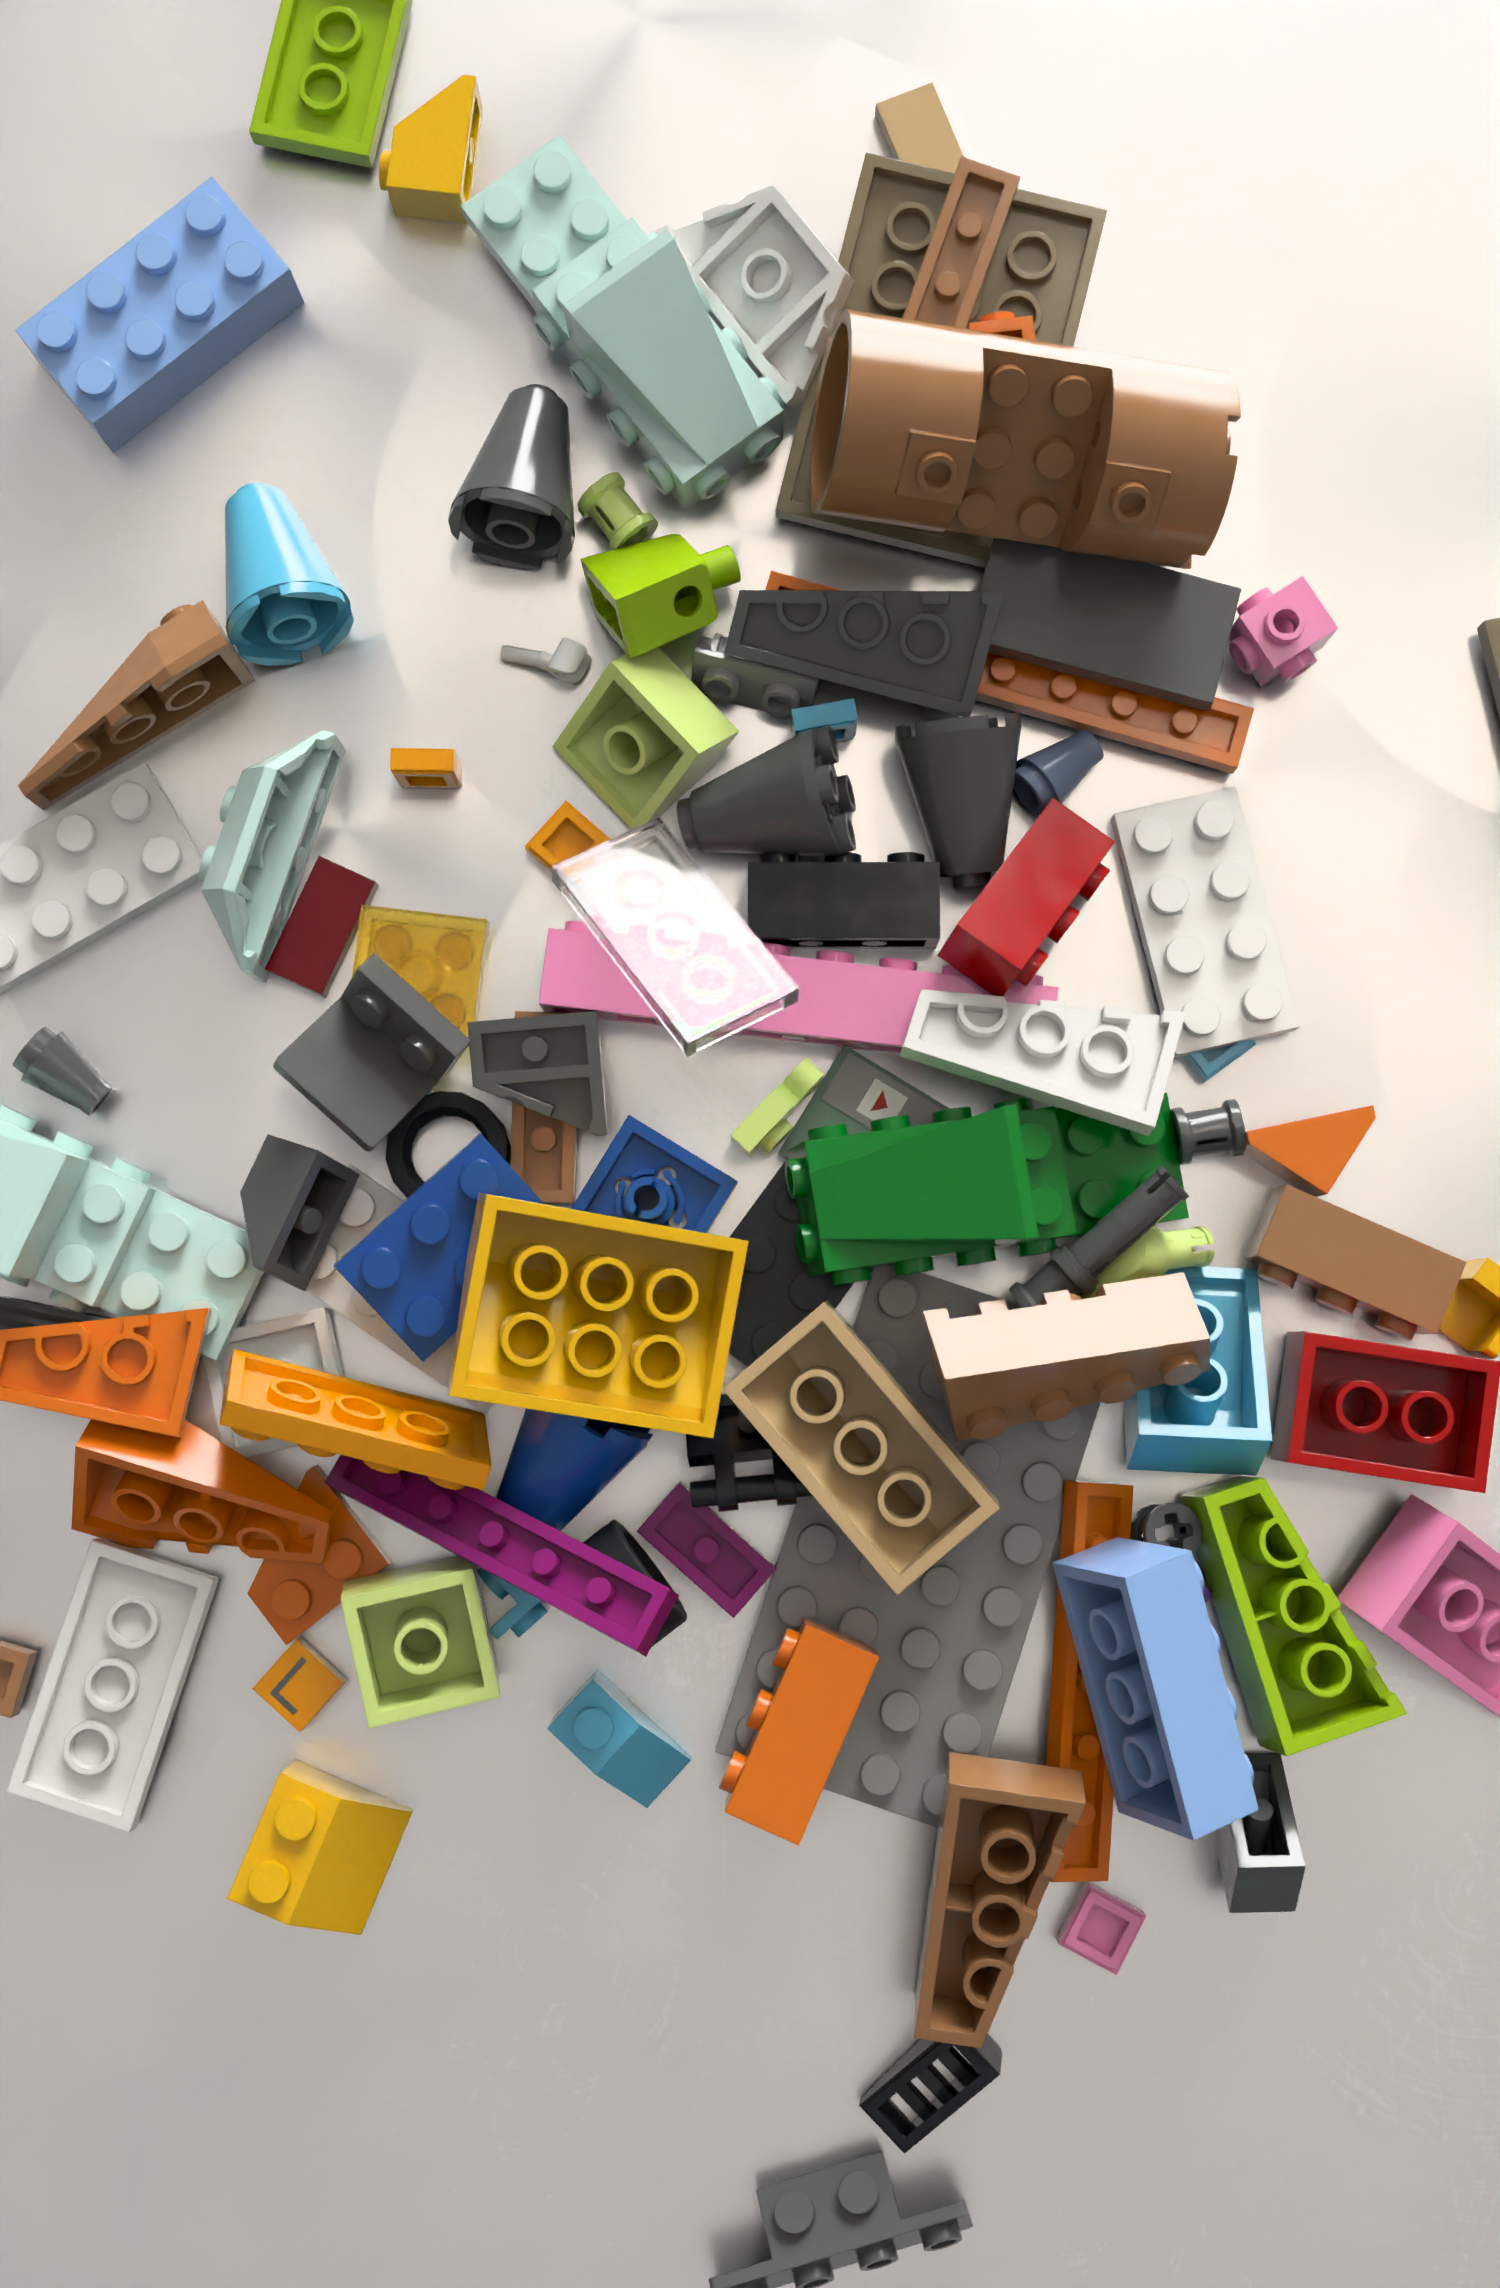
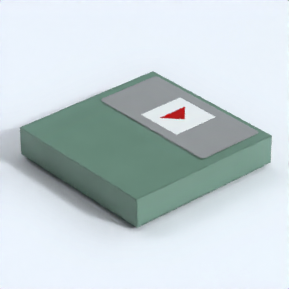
M844 1045L778 1154L785 1159H790L788 1150L804 1141H808V1130L846 1124L848 1135L872 1132L871 1121L903 1115L909 1116L910 1126L934 1123L932 1113L950 1108Z

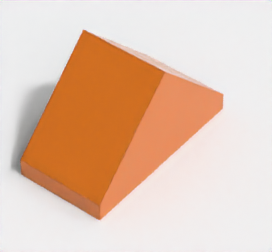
M1371 1105L1246 1131V1150L1244 1154L1297 1189L1315 1197L1326 1195L1376 1119L1374 1106Z

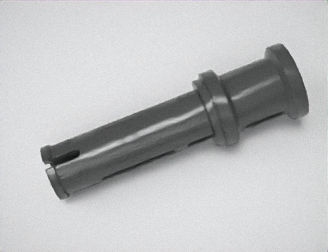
M1160 1165L1150 1177L1070 1247L1065 1243L1061 1247L1057 1245L1050 1252L1052 1259L1024 1284L1015 1282L1009 1288V1291L1022 1308L1036 1306L1041 1302L1043 1293L1068 1290L1069 1293L1078 1296L1082 1293L1091 1295L1099 1283L1096 1276L1178 1204L1190 1196L1180 1187V1184Z

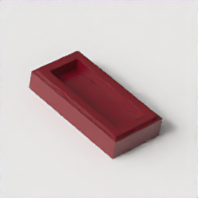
M318 856L265 969L278 977L326 998L379 887L377 882Z

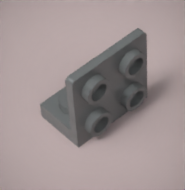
M373 953L357 968L342 996L276 1058L273 1068L362 1149L370 1152L451 1071L472 1041Z

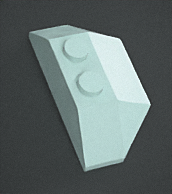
M322 730L242 770L237 787L230 786L223 797L220 808V821L224 822L217 845L211 844L206 849L200 864L199 879L204 881L201 891L240 969L254 980L266 983L270 972L265 967L288 921L346 752L343 744L336 734Z

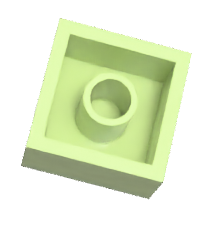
M453 1556L344 1581L340 1599L368 1728L500 1697L499 1675L474 1564L459 1556Z

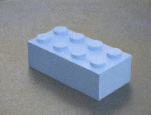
M211 176L15 331L42 368L114 453L301 306L304 300L290 268Z
M1115 1537L1053 1562L1118 1812L1194 1841L1259 1810L1252 1785L1254 1782V1771L1241 1743L1236 1723L1237 1706L1232 1694L1227 1689L1219 1658L1221 1652L1220 1640L1209 1620L1202 1593L1204 1579L1199 1566L1194 1561L1192 1550Z

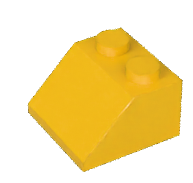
M295 1759L278 1776L227 1899L286 1925L361 1935L414 1809Z

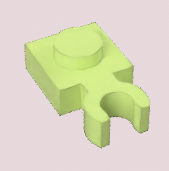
M805 1057L786 1079L731 1134V1141L749 1158L759 1147L767 1155L771 1153L794 1128L786 1119L821 1083L824 1074Z

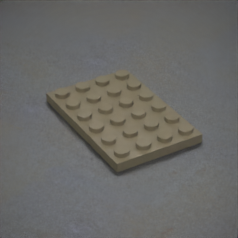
M866 152L838 260L854 280L842 311L848 309L897 318L903 317L955 173ZM1018 189L969 323L977 322L980 317L998 311L1012 312L1015 314V317L1033 315L1036 341L1074 347L1107 210ZM822 356L802 403L776 506V517L986 568L993 537L947 530L936 532L812 512L809 499V465L816 410L815 395L823 361Z

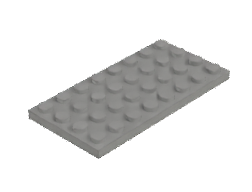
M894 1264L872 1268L871 1280H868L853 1330L998 1498L1000 1509L897 1595L813 1496L798 1497L775 1564L777 1569L771 1576L715 1747L716 1753L731 1757L735 1750L745 1755L755 1733V1730L745 1726L760 1689L772 1693L782 1670L772 1665L780 1641L787 1627L798 1632L804 1617L875 1648L880 1657L823 1789L938 1828L949 1752L988 1757L1062 1525L1064 1481H1076L1100 1402L1072 1409L1069 1414L1054 1421L1041 1422L1032 1420L1011 1426L994 1438L985 1440L969 1438L956 1441L935 1375L923 1311L947 1308L950 1319L978 1315L976 1310L978 1303L1001 1300L1000 1298L922 1272L895 1276ZM1005 1300L1008 1310L1022 1308L1018 1304Z

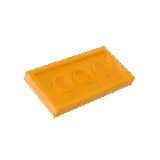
M236 1349L233 1350L226 1372L219 1425L231 1427L234 1433L250 1440L265 1441L272 1437L296 1443L303 1451L318 1457H333L336 1454L360 1459L368 1467L383 1473L394 1474L404 1470L425 1475L436 1485L448 1489L458 1490L469 1486L484 1490L492 1466L485 1414L482 1412Z

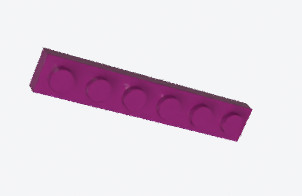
M344 1455L339 1456L324 1482L347 1497L645 1657L679 1597L676 1592L667 1586L477 1488L465 1486L458 1490L448 1489L436 1485L425 1475L404 1470L394 1474L383 1473L368 1467L363 1460Z

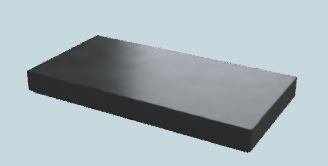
M994 538L979 591H1005L988 653L1209 711L1214 702L1242 588L1148 563L1063 551L1060 547Z

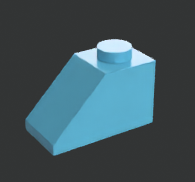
M599 1669L591 1675L556 1713L547 1727L596 1776L646 1808L650 1806L692 1759Z

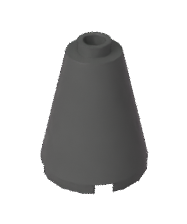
M530 384L515 389L508 395L451 505L448 518L451 534L459 540L461 531L474 542L472 553L482 559L506 567L541 568L543 558L558 555L556 563L558 564L565 561L572 551L575 539L568 407L552 389L544 385Z
M1005 713V727H998L997 717L988 718V715L915 723L916 736L913 737L910 726L900 725L894 727L895 743L934 861L940 862V877L952 876L953 888L987 885L991 880L990 872L998 871L1004 863L1022 727L1020 713Z

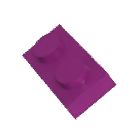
M681 1481L636 1531L733 1618L777 1569L771 1561L709 1506L692 1508L690 1489Z

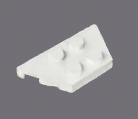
M774 185L747 194L742 201L736 204H721L702 212L703 220L677 230H673L669 225L658 228L655 231L657 235L668 229L675 238L693 281L704 293L714 315L725 328L729 327L735 332L747 351L746 355L764 377L768 376L779 389L778 394L783 401L796 411L804 401L824 354L827 337H831L837 319L852 288L854 280Z

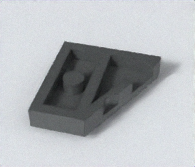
M597 1011L467 1022L468 1038L472 1041L469 1044L473 1087L585 1130L595 1136L609 1135Z

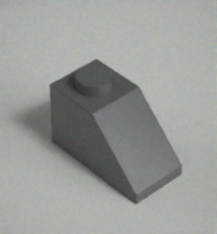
M268 1134L240 1191L253 1266L297 1289L306 1291L360 1174L319 1150Z
M1247 1753L1246 1756L1254 1771V1782L1252 1785L1259 1810L1217 1829L1218 1857L1229 1913L1296 1911L1306 1865L1281 1754Z

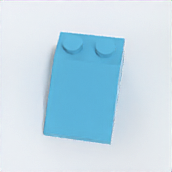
M1194 1266L1167 1270L1164 1275L1184 1272L1210 1336V1371L1200 1373L1194 1380L1182 1385L1170 1386L1164 1383L1136 1391L1134 1395L1124 1400L1127 1470L1256 1476L1272 1442L1258 1276L1256 1275L1257 1269L1198 1268Z

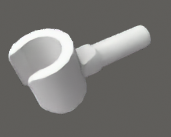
M565 637L562 638L553 655L545 651H535L503 645L500 652V659L502 661L530 665L547 670L560 681L571 685L578 683L583 678L592 662V657L587 655L585 646Z

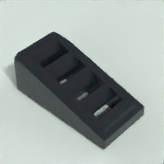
M987 2034L982 2048L920 2039L860 2099L859 2106L905 2154L1000 2075L1002 2050L989 2034ZM938 2059L953 2074L955 2078L951 2082L932 2064L935 2060ZM917 2077L932 2092L935 2098L930 2102L911 2080ZM896 2093L917 2114L912 2121L890 2100Z

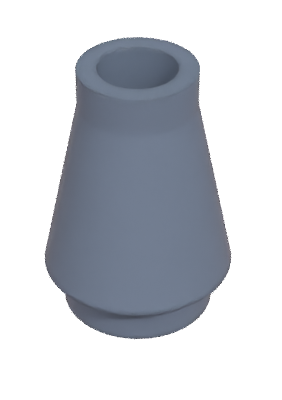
M1080 729L1071 737L1019 759L1016 765L1013 788L1014 796L1027 811L1034 815H1040L1052 798L1062 804L1091 768L1103 759L1104 754L1100 743L1089 731Z

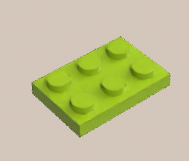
M281 0L249 129L254 144L373 169L413 0Z

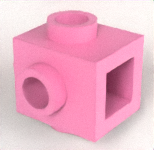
M1302 576L1275 594H1272L1270 589L1266 587L1250 596L1237 607L1236 611L1239 617L1232 626L1229 638L1231 641L1229 643V651L1239 669L1247 675L1252 673L1260 686H1263L1279 675L1286 683L1305 672L1317 662L1313 653L1325 646L1338 627Z

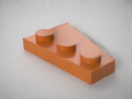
M211 1308L0 1330V1400L173 1437H181Z

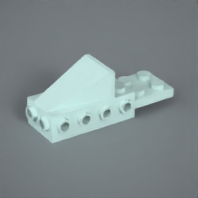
M560 134L460 205L465 221L537 312V315L532 318V322L542 340L552 351L560 349L570 362L569 370L580 389L588 398L592 399L594 396L598 398L608 411L606 415L607 420L618 438L627 447L631 444L636 447L646 460L644 467L653 483L664 495L670 492L684 511L701 499L706 500L716 495L728 484L731 477L750 463L762 461L778 447L783 440V408L786 407V403L779 396V389L768 376L758 378L747 364V351L735 332L729 327L721 331L708 314L711 312L709 302L699 286L693 281L675 238L668 229L659 235L653 231L646 235L633 217L627 220Z
M0 1105V1277L24 1287L28 1286L31 1279L53 1288L49 1296L50 1300L85 1314L89 1305L100 1307L120 1317L211 1308L201 1354L215 1361H222L230 1345L228 1342L234 1329L238 1328L264 1273L253 1266L247 1230L147 1184L152 1173L117 1157L112 1167L90 1158L94 1146L60 1131L57 1132L53 1141L32 1131L37 1120L14 1109Z

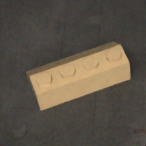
M828 1299L723 1388L724 1392L897 1595L1000 1509L998 1498Z

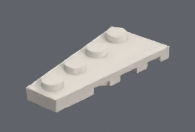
M921 989L899 1056L1149 1136L1156 1126L1186 1012L1163 1010L1161 1015L1131 1013L1132 1007L1104 1005L1102 1010L1066 1007V1002L1040 1000L1038 1005L1007 1002L1004 996Z

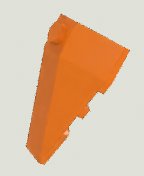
M91 1419L75 1446L71 1526L73 1530L132 1548L153 1549L158 1540L186 1542L187 1549L191 1553L209 1554L214 1544L238 1546L250 1558L323 1564L325 1560L334 1513L186 1419L181 1437H173Z

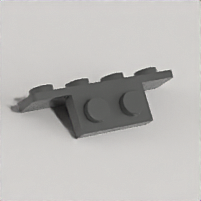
M881 2151L756 2189L772 2259L709 2279L710 2288H777L794 2282L796 2288H816L835 2279L833 2270L855 2263L859 2264L861 2271L874 2270L890 2265L899 2259L897 2250L920 2243H922L924 2251H935L950 2247L962 2240L960 2231L973 2227L965 2201L901 2219L886 2159Z

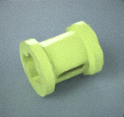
M618 472L607 474L592 484L577 502L580 514L584 518H592L610 540L609 550L647 541L658 526V521L651 513H643L624 490L625 480Z

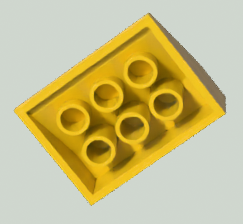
M479 1192L466 1258L448 1395L713 1438L749 1241Z

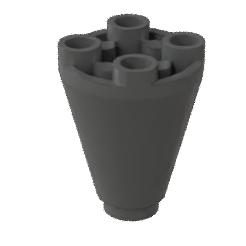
M831 726L802 732L691 791L689 798L678 800L677 818L679 828L688 849L702 847L705 852L784 853L807 856H833L855 851V834L851 819L846 814L856 811L855 797L849 776L842 775L837 777L834 764L839 762L836 738Z

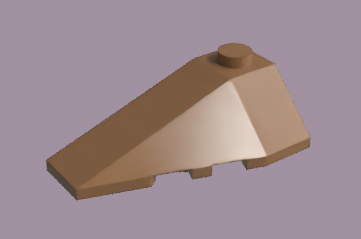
M203 600L193 606L189 604L182 605L171 610L162 618L161 626L145 636L20 782L18 787L27 799L43 811L255 681L235 647L231 646L230 640L222 626Z

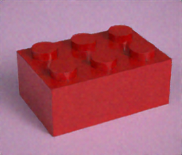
M1307 1331L1287 1332L1270 1459L1485 1493L1500 1380V1361Z

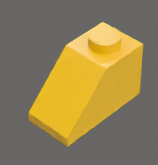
M462 75L394 126L391 151H382L380 156L379 185L381 190L388 191L395 216L468 224L463 218L460 205L469 200L472 195L483 113L476 76Z

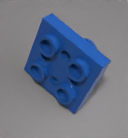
M628 1115L571 1209L671 1227L669 1219L672 1217L673 1212L677 1211L674 1217L676 1225L682 1222L683 1213L687 1217L686 1225L681 1229L708 1233L738 1181ZM664 1168H672L676 1172V1179H674L670 1171H663V1177L671 1185L658 1178L659 1172ZM621 1178H627L632 1182L625 1196L623 1195L627 1185L623 1180L618 1183V1192L616 1193L615 1183Z

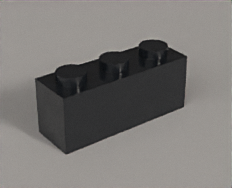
M851 852L824 856V862H798V855L765 853L761 855V862H748V949H753L755 943L780 944L791 949H936L940 940V862H925V855L921 853H892L887 855V862H862L860 854Z

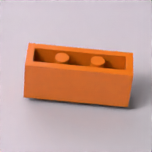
M804 1617L798 1632L787 1627L772 1661V1665L782 1669L772 1693L760 1689L745 1724L746 1727L755 1730V1733L745 1755L735 1750L733 1751L718 1788L728 1792L725 1800V1813L799 1846L880 1658L875 1648Z

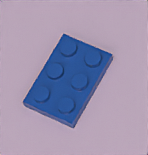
M480 1133L334 1264L339 1273L422 1362L457 1331L466 1258L478 1193L544 1204Z

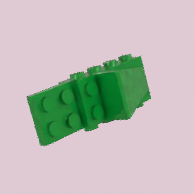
M1164 1093L1156 1126L1149 1136L1062 1108H1055V1106L1033 1109L1032 1099L1024 1098L994 1104L993 1110L973 1117L971 1107L937 1111L932 1113L934 1123L910 1126L909 1116L903 1115L871 1121L872 1132L848 1135L846 1124L808 1130L809 1140L789 1149L790 1159L785 1162L788 1192L792 1199L796 1198L800 1224H797L795 1229L796 1247L800 1261L807 1264L808 1277L831 1274L832 1286L871 1280L870 1268L894 1264L895 1276L934 1270L932 1258L956 1255L958 1267L996 1261L994 1249L1017 1246L1019 1257L1050 1253L1057 1246L1056 1239L1086 1234L1097 1222L1150 1177L1160 1165L1184 1189L1167 1093ZM1186 1200L1178 1204L1158 1223L1189 1218Z

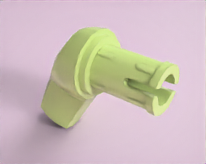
M1153 1226L1096 1276L1099 1283L1091 1295L1082 1293L1079 1296L1081 1299L1095 1297L1096 1291L1103 1284L1162 1276L1170 1269L1209 1266L1213 1261L1215 1250L1196 1252V1249H1192V1247L1214 1244V1239L1210 1231L1203 1226L1164 1232Z

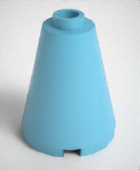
M250 483L239 488L225 505L226 633L231 646L234 644L237 647L239 656L244 660L265 666L292 665L303 662L301 651L318 645L322 654L334 649L348 636L354 623L348 596L282 490L263 483Z

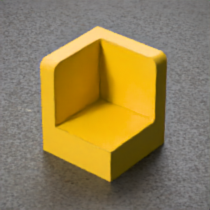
M1488 1257L1467 1261L1439 1328L1441 1334L1475 1358L1495 1359L1500 1353V1266Z

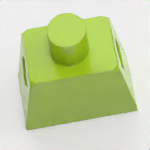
M669 534L580 559L595 616L629 658L639 656L713 623L718 617L713 591L735 584L741 580L737 559L729 545L699 554L680 534Z

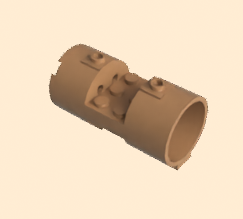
M844 309L837 319L831 338L827 337L815 395L816 410L809 465V499L812 512L816 514L936 532L947 530L1060 547L1063 551L1191 569V555L1205 556L1210 549L1223 520L1232 490L1238 456L1229 455L1231 435L1228 429V421L1237 422L1241 418L1238 387L1233 376L1225 371Z

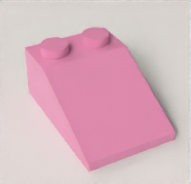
M1411 1494L1337 1598L1340 1603L1500 1717V1554L1459 1522Z

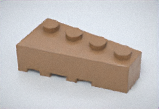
M949 1752L915 1994L914 2038L982 2048L1014 1973V1963L1025 1938H1029L1038 1917L1037 1909L1050 1879L1054 1880L1063 1859V1849L1073 1825L1078 1824L1086 1805L1081 1771Z

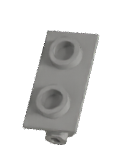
M715 633L713 639L702 636L699 647H695L691 681L705 696L716 701L732 702L767 711L779 717H791V709L813 706L815 693L820 683L819 678L725 654L728 637H724L722 634Z

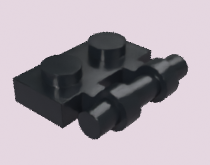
M721 1394L713 1438L686 1434L689 1467L714 1465L715 1479L690 1482L692 1508L718 1506L719 1512L739 1510L738 1503L777 1500V1506L797 1504L798 1497L813 1496L727 1394ZM773 1459V1474L736 1477L735 1463Z

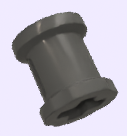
M1235 1099L1225 1100L1220 1108L1185 1113L1181 1107L1170 1110L1180 1165L1190 1164L1192 1157L1227 1151L1233 1157L1244 1154L1246 1150L1245 1126L1241 1109Z
M1180 1503L1151 1504L1141 1508L1131 1521L1130 1539L1192 1550L1194 1555L1202 1541V1526L1198 1516L1189 1507ZM1165 1525H1173L1174 1537L1168 1538L1165 1541H1157L1155 1529Z

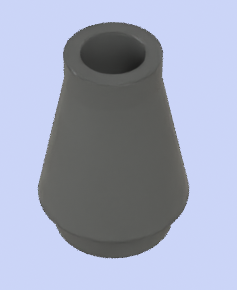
M46 1026L40 1029L28 1041L13 1062V1066L23 1073L21 1081L79 1108L88 1116H91L102 1105L113 1090V1086L99 1075L63 1031L56 1035Z

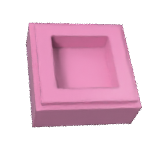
M1084 1882L1056 1936V1940L1059 1945L1117 1975L1146 1918V1914L1143 1910L1093 1883Z

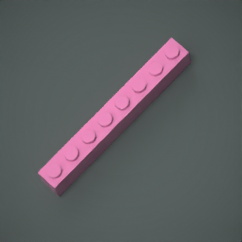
M566 921L564 930L548 928L539 1005L544 1012L580 1013L597 1011L598 1019L840 1048L846 1045L851 1049L900 1054L921 989L982 995L992 994L951 965L943 966L942 974L917 971V962L902 958H880L879 966L854 964V955L841 951L820 950L816 953V959L791 956V948L780 944L755 943L753 952L728 949L729 941L718 937L691 936L690 944L665 942V933L651 929L630 928L628 929L627 937L602 934L603 926L595 923ZM1035 974L1026 987L1015 980L1004 997L1007 1002L1038 1005L1040 1000L1057 1001L1059 987L1043 986L1044 978Z

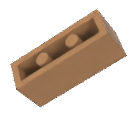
M1287 1184L1272 1188L1243 1257L1259 1265L1256 1273L1257 1276L1288 1289H1293L1296 1281L1319 1291L1315 1300L1322 1305L1349 1315L1353 1314L1355 1307L1378 1316L1375 1327L1409 1341H1412L1415 1333H1438L1467 1263Z

